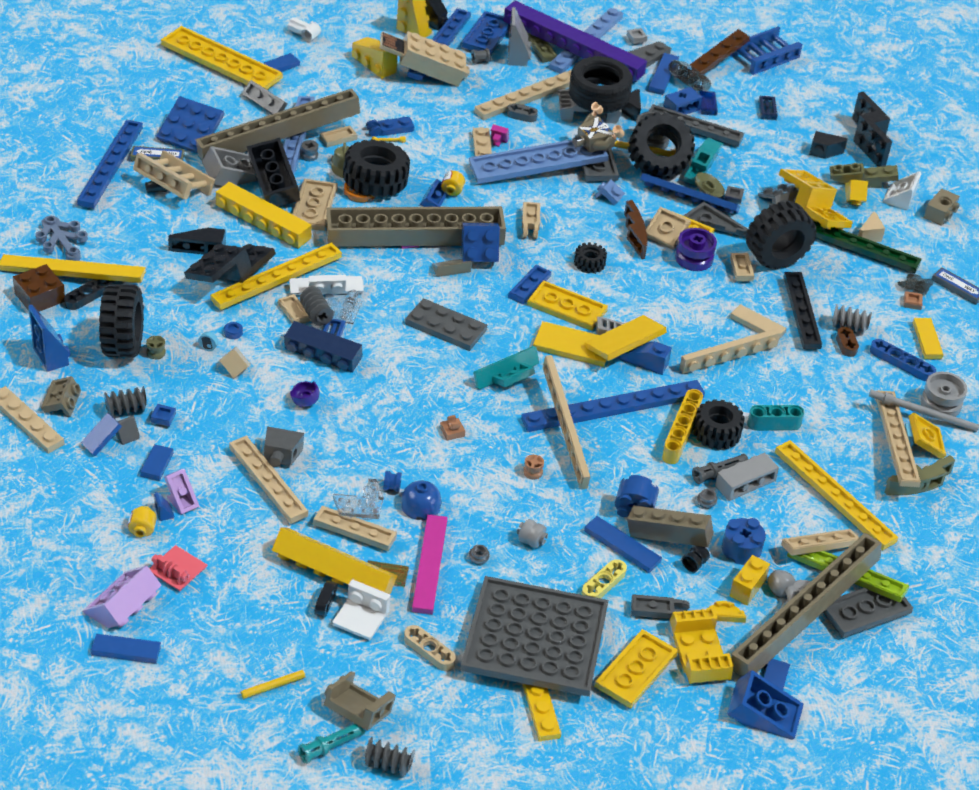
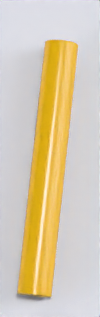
M302 669L241 690L240 693L242 698L246 699L305 678V673Z

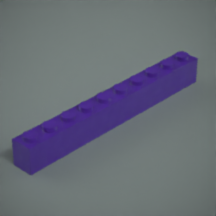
M516 0L504 9V22L510 24L512 7H515L526 32L583 59L603 56L618 60L628 67L632 74L633 82L638 81L645 74L647 60Z

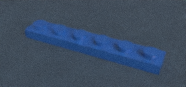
M642 173L640 178L645 186L653 188L655 185L660 187V191L666 193L673 191L676 192L675 195L685 198V196L692 198L691 201L701 204V201L715 209H717V206L724 208L723 211L729 214H733V212L738 213L740 209L738 204Z

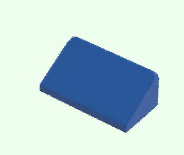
M436 179L430 185L419 205L423 207H441L447 193L442 190V182Z

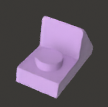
M180 469L164 476L170 491L167 499L180 514L199 507L185 469Z

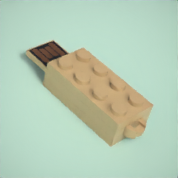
M407 31L403 39L385 32L380 34V49L400 56V65L457 87L463 78H467L470 73L469 67L466 65V54L460 50H455L445 44L437 43L432 39L424 38L417 33Z

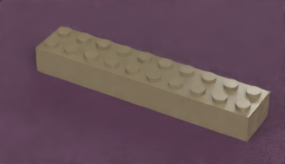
M502 206L326 208L327 243L332 242L336 247L462 246V223H498L500 226L499 245H504L506 226Z

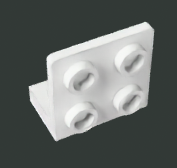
M352 579L348 585V599L334 618L333 626L371 640L390 611L391 595Z

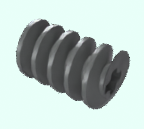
M308 287L301 293L300 303L313 324L322 326L328 324L333 319V311L318 287Z
M144 386L141 392L136 387L133 393L130 389L126 390V394L119 390L118 396L114 391H111L110 397L106 392L104 393L106 410L112 416H114L115 410H117L119 415L122 414V409H125L127 414H129L130 408L137 412L138 406L141 407L142 411H145L147 399Z
M371 737L365 751V765L369 767L374 762L375 769H379L382 765L385 772L391 767L392 774H396L400 770V775L405 777L413 764L415 749L408 755L407 747L402 752H399V745L396 744L393 750H391L390 742H387L382 747L381 739H379L374 745L373 737Z

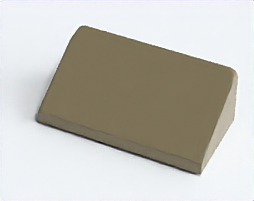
M462 259L432 263L437 277L471 272L472 266L471 261H463Z

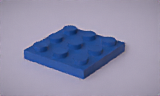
M179 96L156 138L159 141L198 154L195 139L215 133L225 115L224 111Z

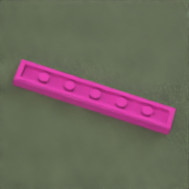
M427 515L412 612L433 615L448 517Z

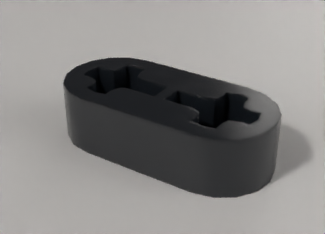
M328 580L325 582L315 605L314 613L316 615L327 616L336 596L338 583Z

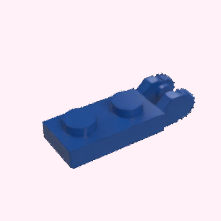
M410 116L381 121L370 120L366 123V128L369 129L371 136L413 132L415 127Z

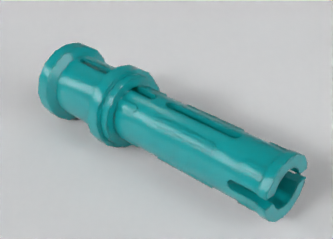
M353 724L326 737L317 736L310 743L298 745L299 756L305 764H308L315 757L327 755L330 749L364 735L365 729L357 724ZM349 733V735L344 736V737H342V738L336 740V738H338V737H340V736H343V735Z

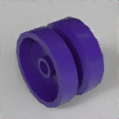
M685 229L678 237L675 254L676 262L687 270H707L712 266L717 245L716 237L705 229Z

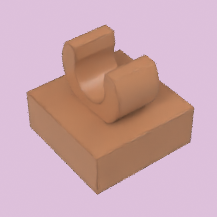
M455 415L447 416V421L440 422V429L447 441L465 437L466 431L459 418H456Z

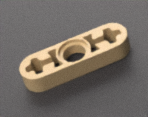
M410 625L405 629L404 642L441 671H450L454 668L456 657L453 651L420 626ZM432 645L435 647V650L427 651L424 647Z

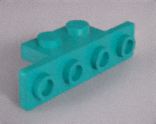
M535 346L529 347L474 371L476 388L482 389L494 383L507 388L513 386L515 382L527 380L529 376L535 374L533 366L539 364L537 348Z

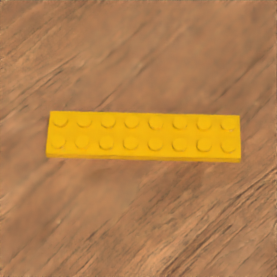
M183 26L178 27L161 39L162 46L245 85H248L250 80L268 90L283 78L282 72Z

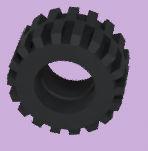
M717 399L708 400L705 404L702 403L700 408L697 409L693 428L694 436H697L696 439L702 441L704 446L708 445L712 449L717 448V450H721V448L729 449V446L734 447L740 441L745 420L743 412L739 410L738 406L732 405L733 403L725 402V400L717 401Z

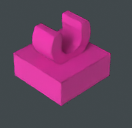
M492 125L491 139L494 140L493 145L499 147L501 142H508V128Z

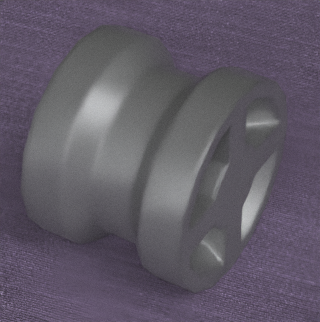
M313 140L304 141L301 145L303 150L301 157L306 161L316 160L318 158V143Z

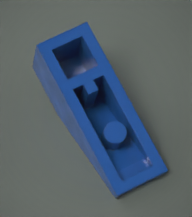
M650 341L616 357V359L663 375L669 364L672 347Z

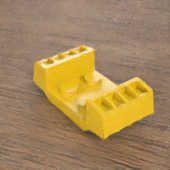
M714 608L672 612L670 618L673 640L678 650L683 672L686 673L689 684L732 679L733 664L730 653L723 654L715 630L718 617Z

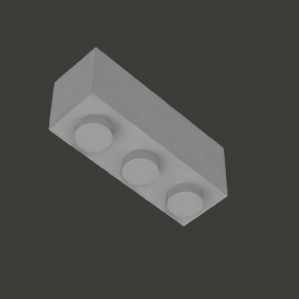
M762 453L744 462H739L732 467L722 469L718 472L715 487L728 501H731L775 482L779 467L766 453Z

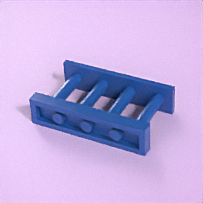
M777 26L750 36V41L732 53L730 57L742 55L751 63L749 72L755 75L800 58L803 44L796 42L789 45L779 37L780 27ZM776 42L783 48L777 49L771 43ZM764 46L771 52L765 53L759 47ZM752 50L759 56L754 58L748 51Z

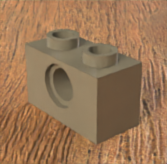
M941 188L927 204L924 218L942 226L946 220L949 221L953 212L956 213L959 209L960 204L958 201L960 196Z

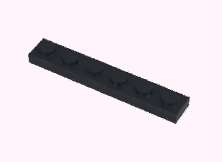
M784 272L783 278L803 349H821L822 341L802 272Z

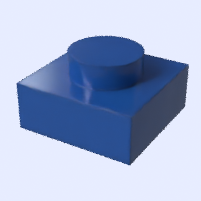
M157 404L151 415V423L170 427L176 415V408Z

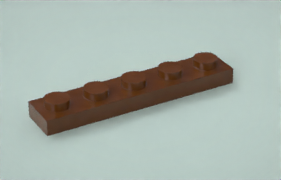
M739 29L685 67L682 70L683 75L694 82L749 42L750 36Z

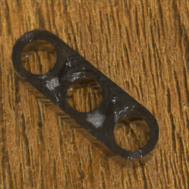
M673 60L670 62L669 71L689 87H692L695 91H709L711 81L698 70L684 61Z

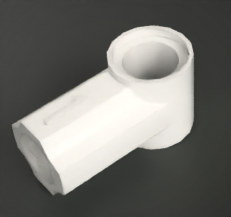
M293 17L288 24V30L301 35L302 39L306 42H311L321 34V28L315 22L309 24Z

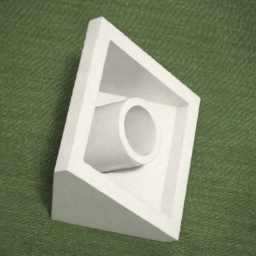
M918 171L899 179V181L892 182L883 200L884 203L908 211L916 194L921 172Z

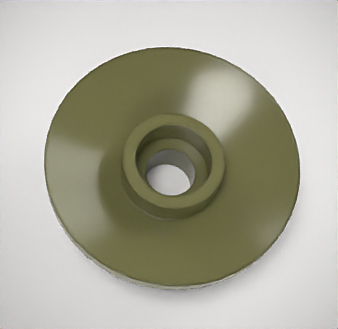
M701 172L695 176V183L702 193L721 198L724 195L723 185L712 175Z

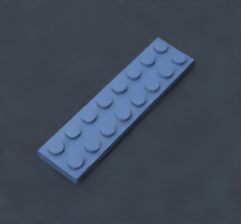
M572 140L469 157V164L477 184L608 161L606 151L588 152L583 145L576 148Z

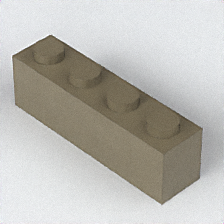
M633 506L627 518L630 537L708 547L714 534L711 515Z

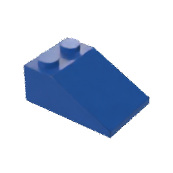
M29 305L33 349L46 371L49 372L68 366V357L71 354L68 346H64L61 335L56 333L54 328L33 305Z
M751 670L736 681L727 715L745 726L793 740L796 736L804 703Z

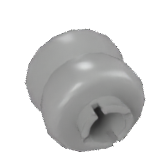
M532 519L520 523L519 527L521 529H517V534H519L518 539L521 543L528 544L532 548H538L540 545L545 544L546 540L544 538H548L545 525L536 523Z

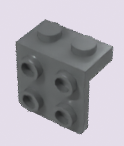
M780 184L775 189H763V192L758 193V197L772 199V204L775 205L781 201L795 203L799 189L795 188V185L787 186V184Z

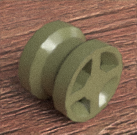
M151 336L147 339V356L155 360L163 358L166 354L165 339L161 336Z

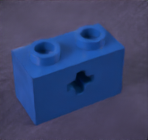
M688 87L665 95L663 107L687 115L700 110L702 96L692 87Z

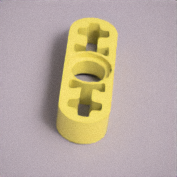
M618 559L610 561L583 585L581 595L602 598L625 577L626 563ZM605 578L609 580V583L603 584L599 579Z

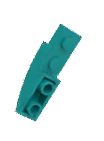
M708 137L692 159L683 181L697 186L695 176L701 172L707 173L720 152L723 143Z

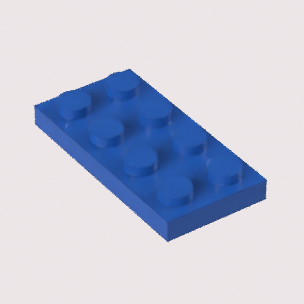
M484 11L462 41V48L470 51H480L488 48L491 56L509 31L510 24L503 21L504 16Z

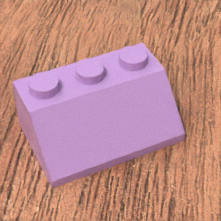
M147 565L125 571L93 600L83 612L107 628L116 626L120 628L129 621L128 617L131 614H135L143 608L142 604L157 595L156 591L162 585Z

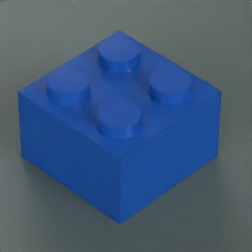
M462 223L461 258L463 261L499 262L500 226L498 223Z

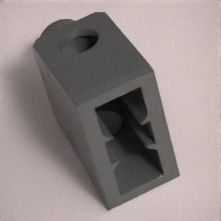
M267 426L264 457L272 467H279L281 464L292 465L303 451L304 433Z

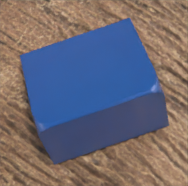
M155 492L154 505L159 520L173 519L175 516L171 504L162 495Z

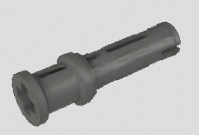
M741 454L718 463L709 462L706 466L694 467L692 469L693 479L697 484H702L707 479H716L718 472L722 469H727L739 462H744L748 460L746 454Z

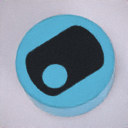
M204 332L199 337L198 343L202 349L213 351L218 345V338L211 332Z

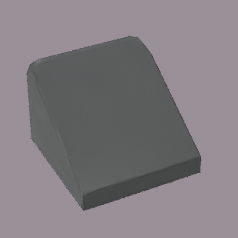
M134 416L118 421L122 427L116 433V437L122 445L140 438Z

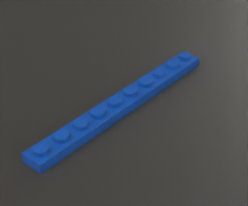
M698 380L569 404L568 407L573 423L683 402L686 392L690 389L701 391L703 398L705 392ZM555 407L521 415V420L527 432L560 426Z

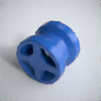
M386 471L383 490L393 489L395 492H400L402 473L397 472L393 474L390 471Z

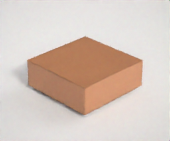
M905 291L903 307L921 310L923 294Z

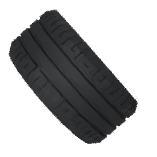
M603 56L588 57L580 60L572 68L569 95L573 102L584 110L593 112L591 105L597 102L603 107L602 113H612L622 109L629 102L633 77L628 67L618 60Z

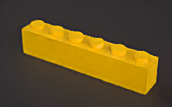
M228 182L216 191V206L298 249L312 238V224L231 182Z
M286 527L280 528L271 550L278 553V558L289 561L290 558L296 561L295 565L304 569L310 567L314 569L313 573L322 577L328 575L332 577L331 581L340 585L344 583L349 585L353 579L391 594L397 579V575Z

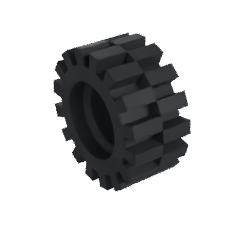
M588 242V245L582 243V246L578 245V248H576L574 265L577 266L578 270L581 269L582 272L586 270L589 274L590 271L593 274L596 271L601 272V269L603 270L606 265V249L602 248L601 245L597 246V243H594V245H591V242Z

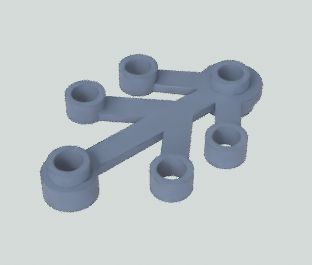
M52 215L43 218V229L35 234L36 241L43 243V251L45 253L53 252L54 246L59 240L66 250V260L80 261V250L72 246L68 239L77 240L78 242H86L88 240L87 232L80 231V222L74 220L66 223ZM60 228L69 229L71 232L60 230ZM53 232L50 240L46 241L48 233Z

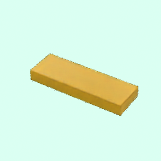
M913 318L912 323L924 359H942L944 354L932 319Z

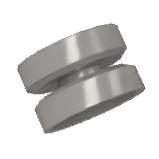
M935 372L926 381L921 397V406L956 417L962 409L963 401L968 391L967 385L963 379L953 373Z

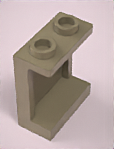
M351 671L326 688L324 706L368 731L391 713L396 695L388 691L380 698L376 697L353 683L356 673Z

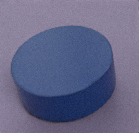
M229 322L224 326V335L229 339H238L243 335V327L240 323Z

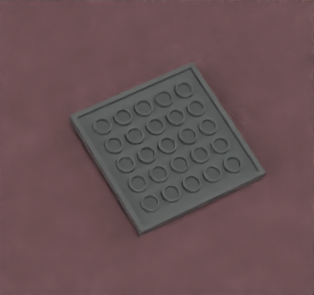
M485 576L460 671L589 697L609 600Z

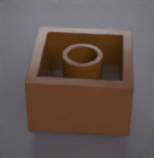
M47 264L13 276L14 293L28 311L29 305H33L40 312L65 302L64 284Z

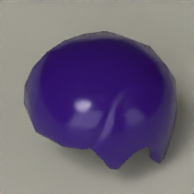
M305 381L293 386L290 395L296 405L310 407L318 401L320 391L315 381L312 383Z

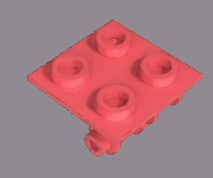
M175 545L164 556L155 554L151 559L153 565L149 569L156 577L181 591L208 565Z

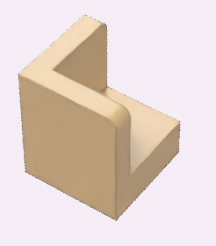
M234 347L219 360L233 378L250 366V362L237 347Z

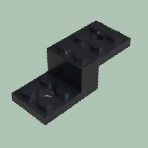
M864 91L859 92L852 115L853 121L857 124L853 141L877 167L886 166L892 145V140L886 135L890 118Z
M217 244L211 251L204 254L200 260L193 263L184 274L186 279L214 283L217 279L244 282L275 256L276 253L274 248L246 244L243 247Z

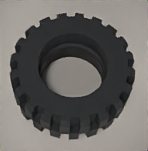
M655 112L653 116L649 114L638 122L629 139L628 152L631 153L630 160L632 162L635 161L634 166L636 169L640 168L642 170L641 173L664 180L665 177L670 179L674 175H679L687 167L694 154L695 143L693 142L695 138L693 134H690L692 131L690 126L686 127V122L683 119L680 121L677 119L678 116H670L667 112H664L663 115H660V112ZM653 135L667 137L675 146V155L661 157L654 154L648 147L647 138Z
M374 139L358 141L351 145L345 153L343 177L351 189L354 188L358 193L362 192L364 195H373V197L393 196L396 193H400L407 185L410 158L401 147L395 146L391 142L387 143L383 140L376 141Z
M781 201L776 205H769V208H764L759 215L754 217V221L749 224V229L746 233V244L762 266L771 269L785 268L789 264L796 263L798 259H802L805 256L806 252H809L811 245L815 242L816 225L798 203L790 201L785 203Z
M109 284L103 290L100 306L99 339L102 353L107 357L134 358L140 352L143 338L144 305L142 291L137 285Z

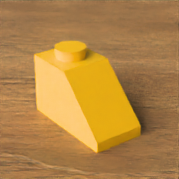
M850 180L845 183L846 202H851V205L861 206V203L866 202L868 181Z

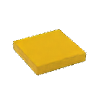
M914 412L908 417L914 443L938 458L943 459L946 456L940 428Z

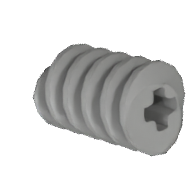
M836 304L832 319L833 327H836L839 322L840 327H844L847 324V327L851 329L854 326L855 332L861 328L864 334L869 327L872 312L867 316L866 310H864L860 315L859 309L852 313V307L845 311L844 305L838 309Z

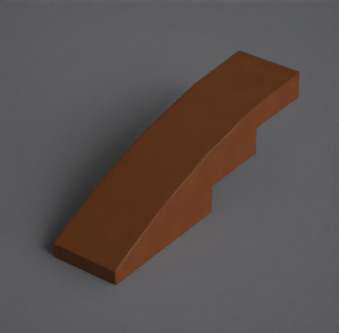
M633 200L626 201L624 215L627 218L625 225L628 229L627 239L641 259H645L647 250L645 224Z

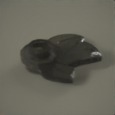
M909 274L906 281H899L897 284L904 289L913 290V293L923 294L924 296L929 291V288L933 286V281L922 279L917 274Z

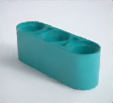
M754 405L750 408L747 426L755 431L798 430L803 421L804 409L798 405Z

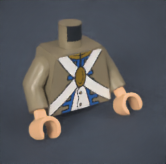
M594 102L591 105L593 112L589 113L578 127L577 137L573 138L572 142L576 148L583 145L588 152L606 151L609 148L615 147L616 138L624 137V131L620 125L614 126L612 131L599 116L595 117L603 112V107Z

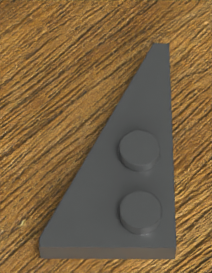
M705 202L683 215L715 230L746 237L748 228Z

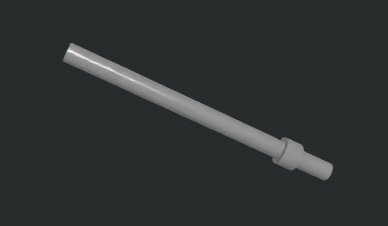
M872 389L869 392V397L881 400L884 404L903 407L976 432L979 429V424L893 397V394L887 392L884 394Z

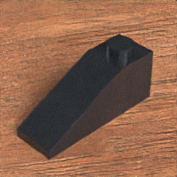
M207 227L168 236L169 251L204 255L217 244L226 245V229Z

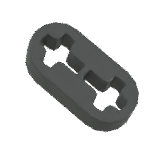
M512 103L508 105L507 115L513 119L535 122L538 110L533 107Z

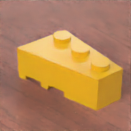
M398 0L396 29L405 34L407 31L417 33L424 38L431 35L432 29H429L428 20L430 19L425 11L426 1Z
M365 37L352 43V57L381 79L397 73L398 55L380 49V40Z

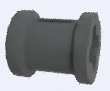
M489 49L472 50L471 59L473 64L486 61V63L490 62Z

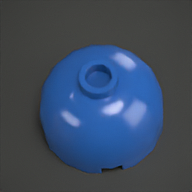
M414 481L404 489L401 507L408 517L412 519L419 517L427 520L428 514L437 515L440 512L442 504L440 491L429 481Z

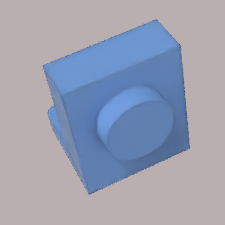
M610 179L606 184L602 182L597 187L598 192L595 194V197L598 198L603 194L613 205H616L625 193Z

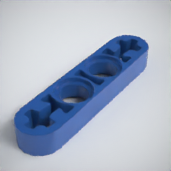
M874 339L871 343L870 352L874 356L923 381H927L928 377L936 372V368L933 365L882 339Z

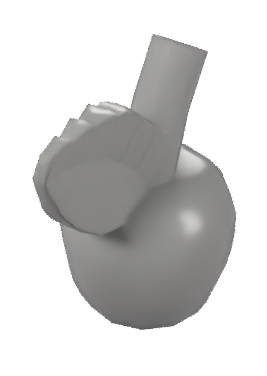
M779 569L773 571L768 577V585L773 594L780 598L787 597V602L811 582L808 580L796 581L792 574Z

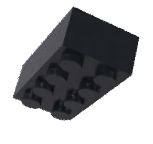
M276 138L247 146L249 161L262 198L277 207L300 201L298 185L281 139Z

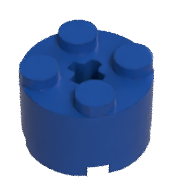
M630 475L628 479L623 478L620 481L615 499L617 514L621 517H627L633 506L655 508L659 494L658 486L656 485L655 487L651 484L652 480L640 475Z
M755 518L729 520L721 546L724 556L728 559L729 557L734 559V563L745 565L752 555L759 558L766 539L765 530L760 525L759 520Z

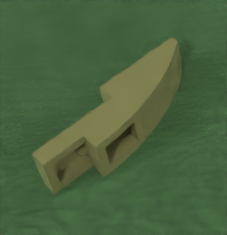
M863 163L829 166L831 179L842 184L850 180L868 181V188L882 187V182L899 181L897 165L864 168Z
M949 455L943 459H938L932 465H927L922 469L916 465L921 481L920 487L900 486L897 475H892L886 482L887 485L884 493L886 495H912L938 488L943 485L945 477L952 472L955 459Z

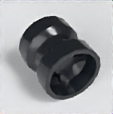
M693 546L690 552H687L682 557L683 566L688 571L697 572L702 564L709 560V551L706 547Z

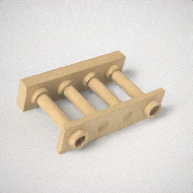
M162 150L161 157L157 160H153L143 153H137L133 170L182 199H188L191 189H198L208 196L211 195L215 182L214 178L165 150Z

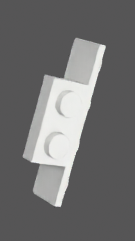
M317 275L309 276V278H291L289 280L290 295H301L306 288L311 286L318 287L322 294L364 293L362 276Z

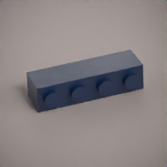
M297 321L292 323L284 335L285 349L322 361L325 364L336 366L342 370L353 372L363 357L362 344Z

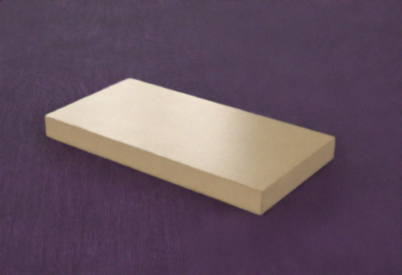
M304 179L299 192L300 201L296 202L292 215L312 224V229L325 231L326 208H332L338 183Z

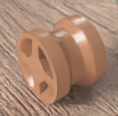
M534 454L527 456L524 462V476L533 480L541 478L544 467L543 458Z

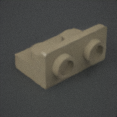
M72 376L52 380L41 406L43 411L46 413L62 409L67 417L71 416L81 393L79 384L76 383Z

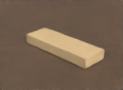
M741 304L730 316L731 319L758 333L777 328L780 332L779 339L786 333V327Z

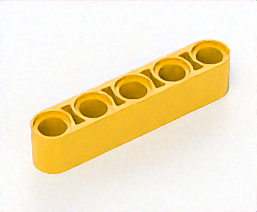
M690 389L686 392L666 438L662 459L667 464L678 463L694 427L697 409L700 408L703 399L702 392L697 389Z

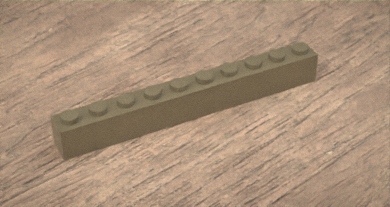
M351 88L195 139L198 156L203 161L210 146L244 153L247 151V146L276 138L292 137L293 135L360 114L359 96Z
M866 533L857 539L731 653L733 672L742 677L751 670L756 673L761 670L880 560L882 543Z

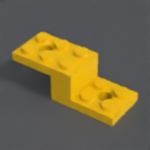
M780 169L778 175L783 177L785 182L795 185V188L799 189L795 203L803 207L814 222H819L821 227L831 229V227L840 230L851 228L853 223L851 220L831 209L837 192L836 188L805 170Z

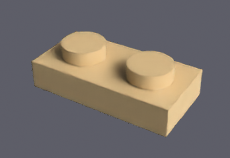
M731 253L730 260L735 280L743 282L753 281L754 272L749 254Z

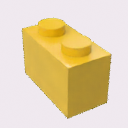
M752 555L734 578L729 596L748 606L767 580L770 563Z

